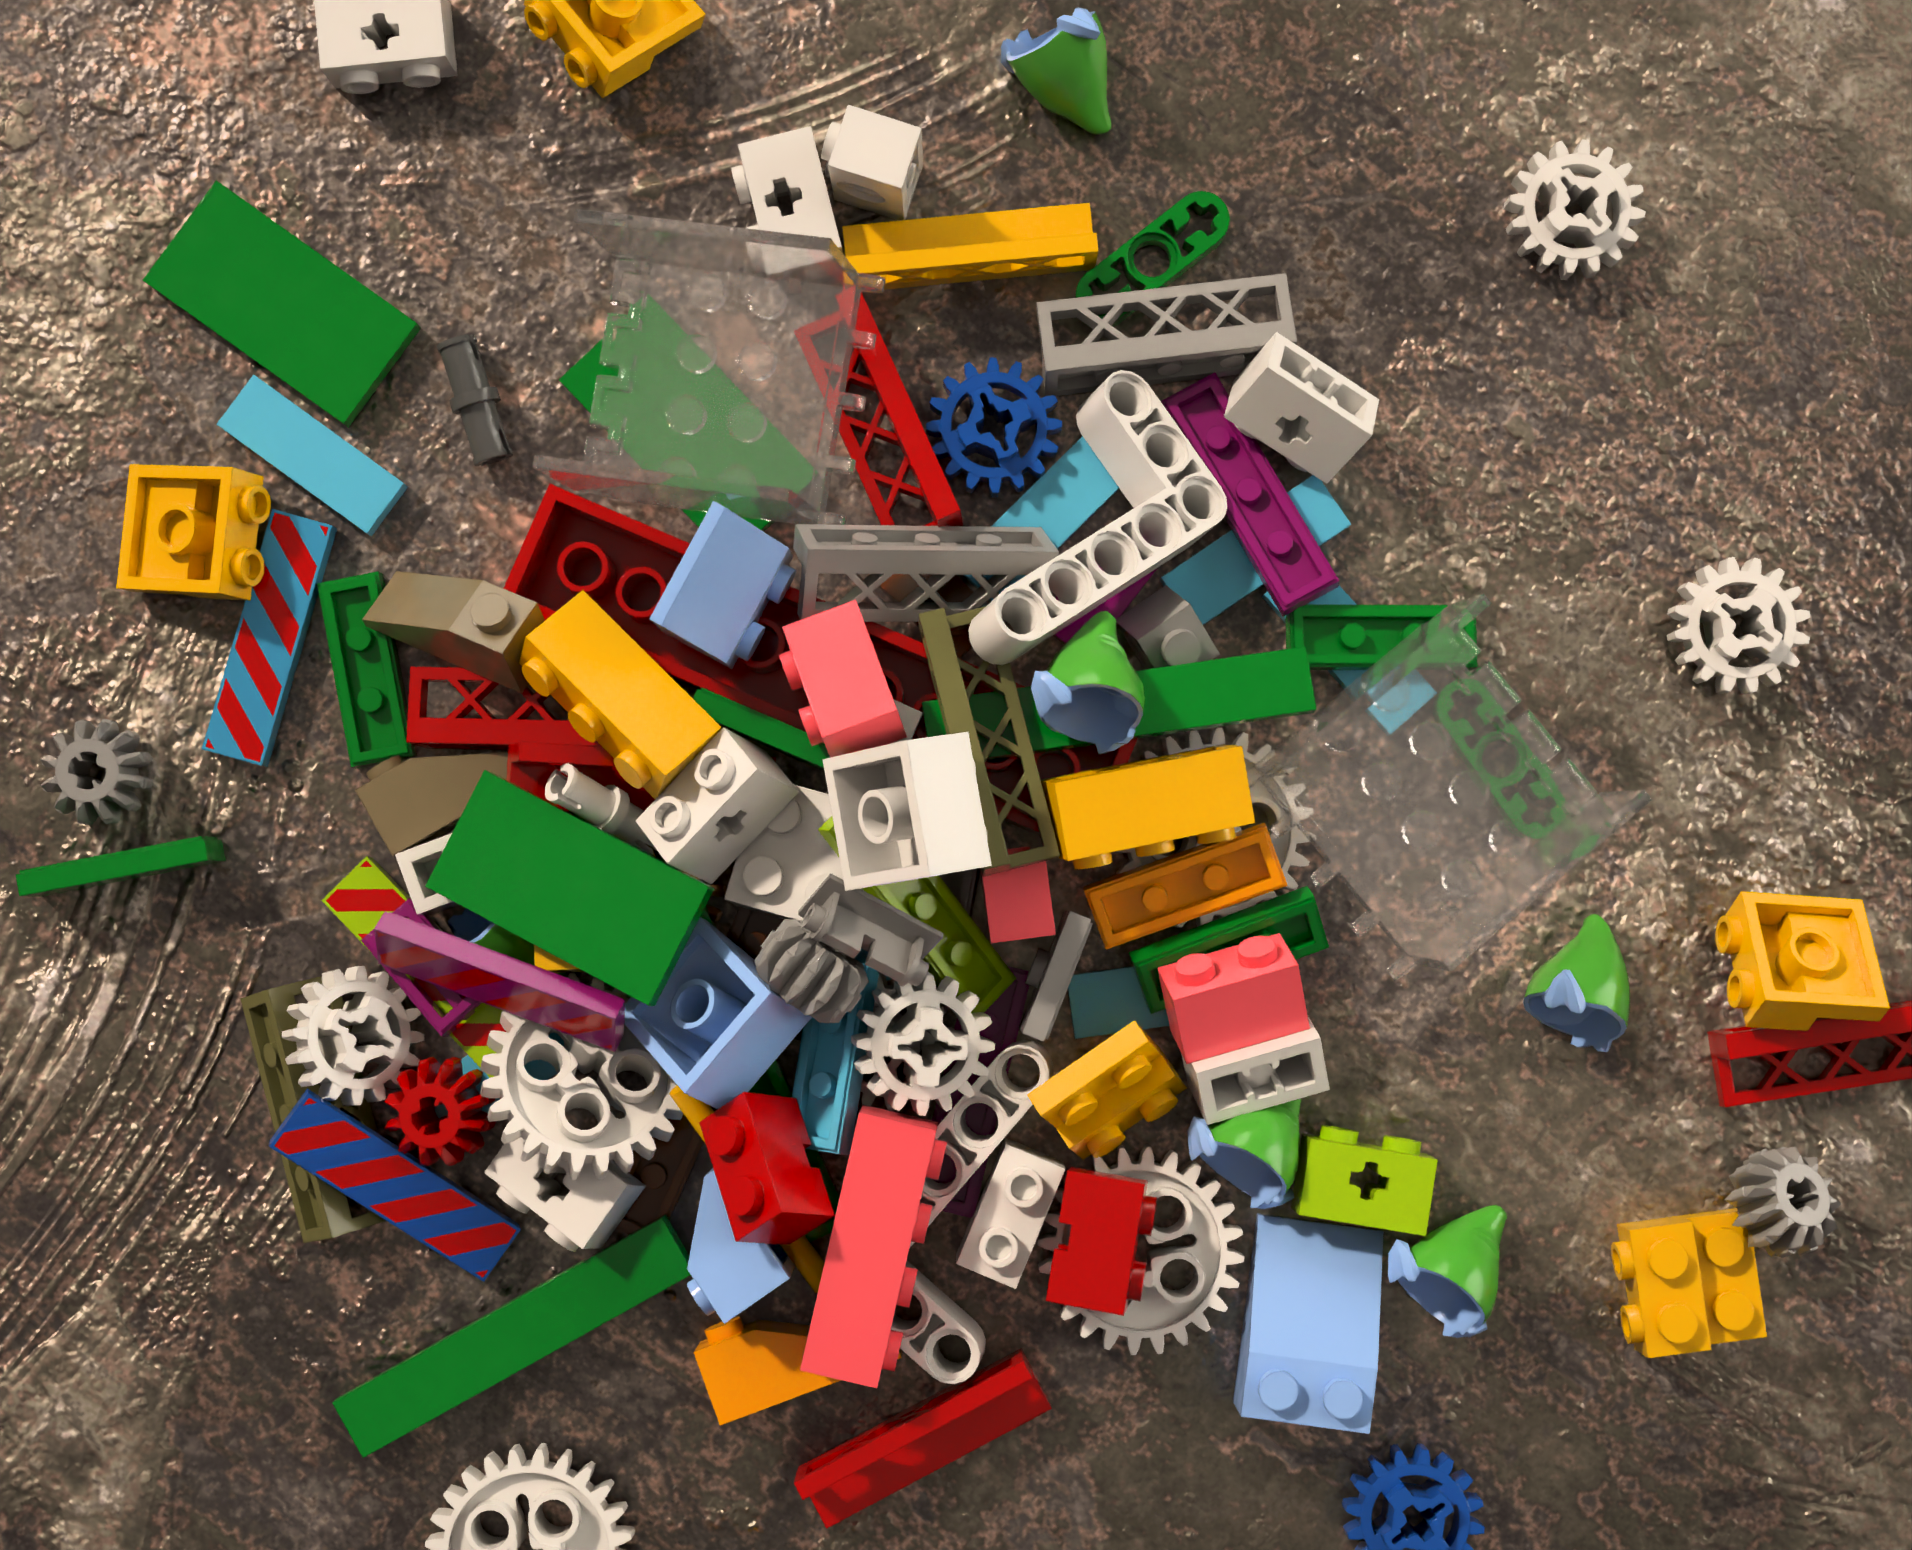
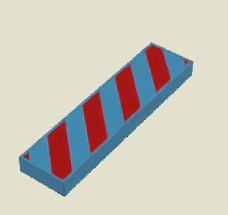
M272 509L260 549L264 560V574L261 581L257 585L252 586L251 601L245 600L202 746L203 750L268 767L318 597L317 583H321L337 532V528L333 525Z

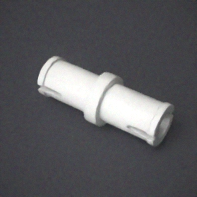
M569 763L560 765L561 772L556 769L552 772L545 786V797L547 800L564 807L585 821L650 855H653V849L657 851L636 823L637 818L644 810L630 802L628 793L615 785L602 786L579 772L577 768Z

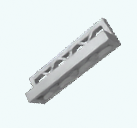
M1286 273L1036 302L1043 356L1042 376L1044 378L1045 396L1094 392L1113 372L1120 370L1131 371L1141 376L1149 385L1203 379L1214 372L1218 377L1239 375L1276 332L1297 345ZM1274 294L1278 321L1253 323L1237 312V310L1247 297ZM1230 299H1232V300L1228 303V305H1227L1225 302L1222 301V300H1230ZM1202 303L1218 315L1208 329L1191 331L1174 318L1185 305ZM1162 307H1169L1165 312L1160 309ZM1136 310L1141 311L1156 322L1145 336L1128 338L1112 326L1123 312ZM1106 314L1103 319H1101L1100 317L1097 316V315ZM1077 317L1094 329L1082 344L1055 347L1052 320ZM1227 322H1229L1230 324L1233 325V326L1223 327ZM1165 329L1171 332L1168 334H1161ZM1103 336L1108 339V341L1098 342Z
M795 524L793 549L802 565L797 614L800 620L856 600L864 622H919L920 613L945 608L946 616L987 606L990 602L986 601L991 597L993 599L1000 594L998 591L1017 575H1028L1057 557L1059 551L1042 527ZM819 574H846L857 585L838 602H816ZM859 574H870V575H869L868 577H866L865 579H863ZM893 574H909L919 585L901 602H884L874 591ZM921 574L933 575L926 580ZM955 575H972L981 585L963 602H946L937 592L939 588ZM983 575H994V576H992L989 580H987ZM868 597L872 602L861 601ZM930 597L934 602H924V601L927 600V599Z

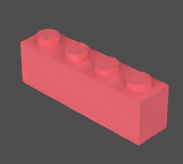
M867 1105L862 1106L857 1119L800 1371L876 1389L882 1369L895 1372L903 1333L891 1330L896 1305L910 1307L918 1269L905 1265L911 1241L924 1244L933 1206L920 1203L925 1178L939 1180L947 1145L946 1141L935 1139L938 1122Z

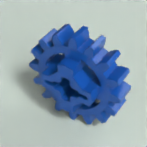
M990 357L987 372L978 374L976 368L968 362L964 364L965 381L961 384L949 376L943 380V387L949 395L947 400L936 397L931 398L930 409L941 416V420L927 422L926 435L941 437L942 441L935 444L932 448L937 459L946 457L950 459L944 471L945 477L951 480L961 472L967 475L966 492L971 494L976 490L980 481L989 484V491L992 497L999 496L1001 482L1009 481L1011 486L1019 493L1024 490L1023 474L1028 471L1032 476L1039 479L1045 474V468L1038 459L1040 455L1055 458L1059 447L1054 442L1046 439V436L1055 435L1062 431V420L1047 418V414L1057 407L1058 400L1055 395L1040 398L1038 393L1043 385L1044 378L1037 375L1026 383L1021 379L1022 363L1016 361L1008 373L999 372V364L996 357ZM992 388L1010 391L1021 399L1011 402L994 395ZM968 398L972 410L968 421L958 425L957 429L952 431L954 414L960 404ZM984 406L989 416L992 415L997 423L1008 422L1004 429V450L999 440H995L990 432L980 435L984 426ZM1036 424L1034 442L1028 452L1020 458L1019 449L1016 445L1020 433L1030 430V426ZM978 453L993 459L996 467L978 465L969 460L967 456Z
M1397 1444L1390 1445V1462L1383 1465L1378 1458L1371 1454L1367 1457V1461L1373 1473L1368 1478L1358 1474H1352L1350 1477L1351 1482L1360 1493L1358 1498H1343L1342 1506L1346 1512L1356 1516L1357 1519L1343 1525V1529L1348 1539H1363L1354 1550H1403L1404 1548L1416 1550H1474L1467 1542L1468 1534H1484V1525L1478 1519L1470 1516L1471 1512L1477 1511L1484 1506L1482 1499L1477 1493H1463L1473 1480L1464 1469L1450 1474L1454 1461L1443 1451L1433 1462H1430L1429 1450L1424 1444H1416L1412 1458H1406ZM1410 1475L1429 1477L1421 1485L1406 1483L1400 1480L1401 1477ZM1382 1492L1384 1497L1381 1515L1372 1521L1375 1501ZM1411 1505L1419 1511L1420 1516L1423 1518L1416 1526H1412L1402 1513ZM1454 1512L1451 1529L1444 1540L1445 1518Z

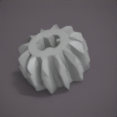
M102 719L95 728L91 721L79 720L74 725V737L65 733H57L53 736L54 743L61 753L59 756L44 755L40 759L42 765L55 769V776L46 779L40 786L45 792H61L54 808L63 814L75 811L79 824L92 825L98 816L105 824H116L120 821L121 807L128 811H138L141 808L140 800L133 792L134 789H151L154 785L153 780L149 777L139 776V768L148 766L153 758L148 752H134L139 743L140 736L135 731L130 730L119 734L116 721ZM92 763L106 768V775L103 781L89 776Z
M784 919L776 931L772 930L761 945L763 949L754 960L759 978L769 984L771 991L780 995L787 1004L793 1005L805 1016L810 1015L819 1023H839L847 1011L850 1013L862 997L860 993L869 983L863 964L821 941L816 942L810 939L811 931L802 927L803 920Z
M1796 1146L1789 1148L1781 1147L1769 1151L1763 1149L1749 1155V1159L1743 1161V1166L1738 1167L1734 1173L1729 1175V1179L1736 1190L1731 1191V1194L1724 1200L1736 1207L1739 1215L1732 1226L1745 1227L1748 1230V1247H1765L1770 1258L1776 1256L1784 1258L1797 1253L1803 1255L1812 1252L1819 1245L1824 1244L1823 1238L1828 1237L1831 1232L1838 1228L1831 1214L1834 1213L1841 1203L1831 1197L1827 1189L1834 1178L1821 1177L1818 1174V1158L1801 1157Z

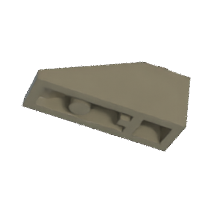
M396 571L362 621L368 628L523 693L529 684L522 673V666L519 664L524 640L545 619L537 602L484 580Z
M508 752L409 758L404 762L401 756L397 755L371 768L366 773L370 781L355 789V792L391 855L395 856L397 853L435 840L453 831L484 770L507 779Z

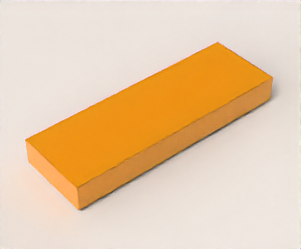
M1265 822L1236 832V838L1222 842L1202 844L1084 886V893L1105 949H1110L1288 886Z

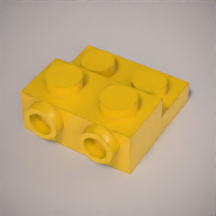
M694 0L524 1V16L533 34L542 41L552 38L565 53L564 65L571 79L581 88L591 85L602 99L650 70L655 55L700 29L706 15Z
M130 464L116 588L131 592L183 594L197 598L251 601L252 586L257 585L264 574V560L262 554L256 549L258 526L267 520L271 510L270 495L263 487L264 476L234 467Z
M1741 891L1726 915L1719 918L1715 932L1716 946L1720 953L1730 954L1733 966L1727 982V999L1732 1008H1742L1746 1027L1808 1031L1817 1018L1880 1021L1890 1009L1863 900Z
M1134 1020L1034 1089L1027 1096L1040 1116L1057 1129L1068 1148L1084 1160L1091 1154L1093 1158H1098L1116 1149L1126 1138L1123 1132L1143 1118L1146 1122H1151L1168 1113L1178 1103L1176 1095L1187 1089V1087L1160 1047Z
M1737 1208L1617 1224L1619 1241L1612 1242L1611 1256L1618 1280H1625L1628 1305H1623L1620 1309L1622 1330L1627 1343L1634 1344L1635 1350L1645 1357L1655 1358L1712 1350V1344L1767 1337L1754 1247H1748V1230L1745 1227L1732 1226L1739 1216Z

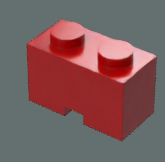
M742 1092L699 1122L736 1242L790 1245L835 1216L820 1169L810 1167L805 1149L812 1144L796 1098Z
M1071 1167L1067 1170L1059 1223L1070 1224L1071 1231L1068 1245L1059 1243L1058 1248H1054L1046 1295L1047 1302L1124 1316L1128 1307V1300L1141 1301L1147 1262L1135 1260L1139 1234L1145 1236L1152 1235L1157 1206V1197L1146 1196L1148 1180Z

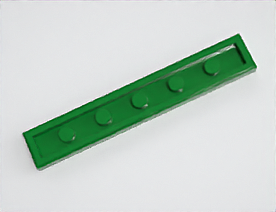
M1306 646L1136 671L1143 683L1145 701L1143 716L1139 725L1135 728L1136 731L1132 739L1314 713L1317 709ZM1031 686L1017 688L1034 754L1096 745L1078 741L1050 730L1041 721L1037 713ZM994 691L973 694L969 700L973 720L995 732L1007 712L1004 696ZM938 700L922 702L926 736L946 735ZM1009 722L1002 737L1016 745L1011 722ZM977 734L981 751L983 752L989 740ZM996 745L987 760L1015 757V755Z
M664 1214L339 1396L332 1404L361 1456L364 1458L690 1276L687 1270L689 1255L667 1215Z

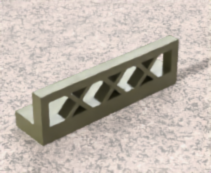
M985 607L946 616L945 608H940L919 614V630L946 735L962 732L969 733L992 866L981 868L982 875L984 877L1059 858L1060 853L1010 663L1004 665L995 664L1000 680L998 682L985 674L991 663L983 660L979 669H976L957 658L951 632L969 628L971 620ZM961 672L972 677L966 689ZM979 683L1001 694L1005 699L1007 712L995 732L973 720L969 700ZM1009 722H1011L1016 745L1002 737ZM977 734L989 740L983 752L981 751ZM996 745L1020 758L1024 773L1011 795L989 782L985 762ZM1026 784L1033 808L1018 800ZM993 796L1006 803L999 815ZM1012 807L1037 822L1042 847L1008 855L1001 825Z
M322 976L270 988L240 998L275 1132L307 1088L315 1094H319L320 1085L318 1084L301 1087L298 1084L301 1075L306 1069L302 1063L287 1065L285 1058L297 1051V1045L294 1041L283 1039L282 1031L297 1028L298 1020L287 1012L289 1005L296 1004L294 996L303 995L301 988L305 984L318 982L323 985ZM342 996L335 999L328 1008L332 1010L343 1009L344 1002ZM344 1026V1027L348 1028V1029H349V1033H351L350 1026ZM362 1072L355 1073L353 1079L363 1078ZM340 1096L334 1101H328L378 1133L371 1105L364 1097L361 1105L343 1106ZM281 1155L303 1243L335 1238L386 1221L372 1211L351 1217L345 1194Z

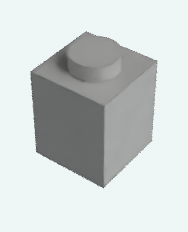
M1166 585L1116 619L1117 626L1145 670L1208 661L1220 655L1190 603Z

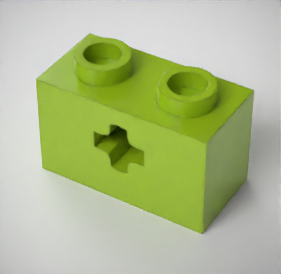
M1321 1125L1319 1136L1302 1133L1299 1166L1293 1190L1295 1198L1292 1199L1291 1208L1298 1215L1426 1236L1438 1159L1426 1153H1420L1422 1142L1384 1135L1382 1146L1357 1142L1359 1131L1329 1125ZM1368 1162V1168L1379 1174L1377 1184L1366 1183L1363 1193H1361L1360 1187L1350 1181L1351 1172H1363L1365 1164Z

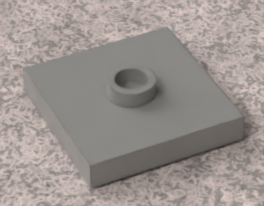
M1064 910L1049 951L1038 948L1025 984L1034 987V990L1019 1028L1023 1034L1043 1042L1045 1039L1048 1040L1093 923H1091V919L1072 911Z

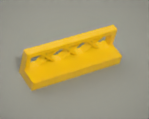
M1090 203L842 226L845 272L849 291L860 287L861 292L1088 271L1096 266L1099 252L1097 233H1093Z

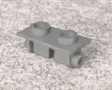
M831 873L798 911V915L803 917L802 927L811 931L810 939L816 942L821 941L853 959L860 952L861 948L866 950L868 954L865 965L892 978L896 984L902 987L907 983L916 987L921 984L929 969V963L923 961V958L937 945L944 934L861 889L845 891L843 879Z

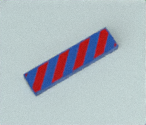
M308 1088L269 1141V1147L483 1282L521 1230L517 1222L427 1165H420V1160L411 1154L399 1152L397 1145Z

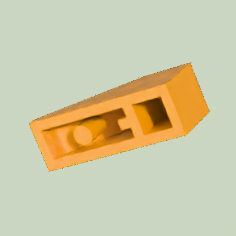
M740 1316L725 1324L719 1322L704 1330L707 1339L700 1341L693 1353L720 1426L841 1381L800 1371L810 1325L757 1320L743 1325ZM901 1349L899 1350L898 1359L902 1358L903 1351Z

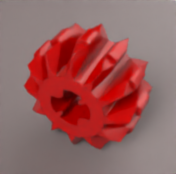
M429 1057L419 1061L417 1071L408 1069L401 1072L396 1079L402 1091L388 1094L387 1099L384 1101L391 1108L399 1112V1116L387 1121L385 1129L390 1131L402 1129L405 1137L400 1142L398 1151L408 1153L419 1147L420 1165H432L441 1157L446 1165L452 1166L463 1160L464 1152L474 1154L481 1150L485 1142L480 1132H486L494 1128L497 1122H489L487 1118L488 1113L482 1111L483 1106L495 1101V1098L482 1097L476 1088L481 1082L483 1071L475 1069L463 1075L461 1058H448L441 1065L435 1057ZM444 1104L448 1111V1117L438 1118L434 1106Z

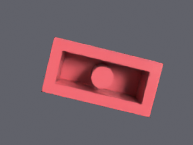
M856 600L782 627L790 651L779 654V658L791 690L795 691L804 687L810 705L798 709L812 747L824 742L831 758L887 745L907 737Z
M1030 846L1007 849V852L1010 855L1030 850ZM1046 861L984 877L980 868L989 942L991 944L1056 935Z
M1280 933L1271 936H1253L1243 940L1239 945L1207 954L1195 953L1186 955L1175 963L1157 968L1170 1031L1186 1064L1310 1029L1299 965Z

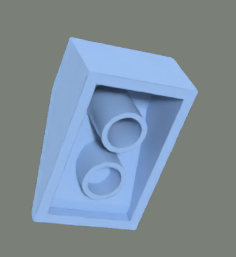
M1257 1213L1233 1403L1241 1417L1370 1434L1378 1372L1384 1231Z

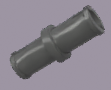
M466 334L439 343L437 349L441 354L454 397L449 400L452 412L461 416L474 457V465L485 466L505 460L513 456V452L509 447L496 407V403L501 401L498 389L489 385L476 344L475 334L470 336Z

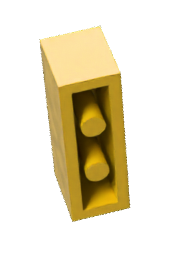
M584 590L525 637L519 664L522 666V673L530 686L542 696L548 697L551 695L568 712V719L576 732L589 742L594 743L597 741L614 758V765L623 779L637 789L643 787L654 799L668 787L721 729V726Z
M1221 744L1041 780L1060 853L1059 859L1073 860L1074 869H1088L1111 864L1113 862L1111 852L1135 848L1136 856L1138 857L1171 852L1175 850L1173 840L1194 835L1197 837L1198 844L1227 841L1236 838L1234 827L1255 823L1242 746Z

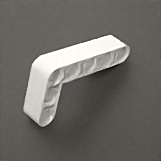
M1120 370L1113 372L1079 406L1076 420L1081 435L1134 509L1005 588L971 620L968 629L971 646L981 659L991 664L1004 665L1022 656L1188 549L1225 517L1227 499L1222 487L1149 384L1141 376L1131 371ZM1050 591H1052L1058 597L1059 601L1051 594ZM1003 619L1012 626L1014 632L1005 625Z
M1029 1040L1011 1043L987 1067L990 1070L988 1075L980 1076L972 1085L975 1094L970 1098L964 1095L937 1126L935 1139L947 1142L945 1154L953 1159L957 1171L956 1178L948 1183H937L930 1178H925L920 1203L933 1205L928 1226L1033 1105L1027 1094L1052 1078L1054 1066L1051 1055L1042 1045ZM1024 1054L1033 1058L1040 1070L1038 1083L1027 1088L1018 1087L1013 1084L1006 1072V1065L1011 1056ZM983 1103L992 1107L998 1118V1128L993 1134L986 1136L978 1135L970 1130L965 1120L966 1110L969 1105ZM906 1261L905 1266L915 1268L912 1264ZM918 1271L913 1295L921 1303L922 1316L909 1321L901 1319L894 1313L891 1330L903 1333L900 1349L933 1378L948 1384L964 1382L974 1374L984 1355L986 1345L984 1332L970 1315ZM950 1334L960 1336L968 1343L971 1357L960 1363L945 1359L938 1346L939 1339Z

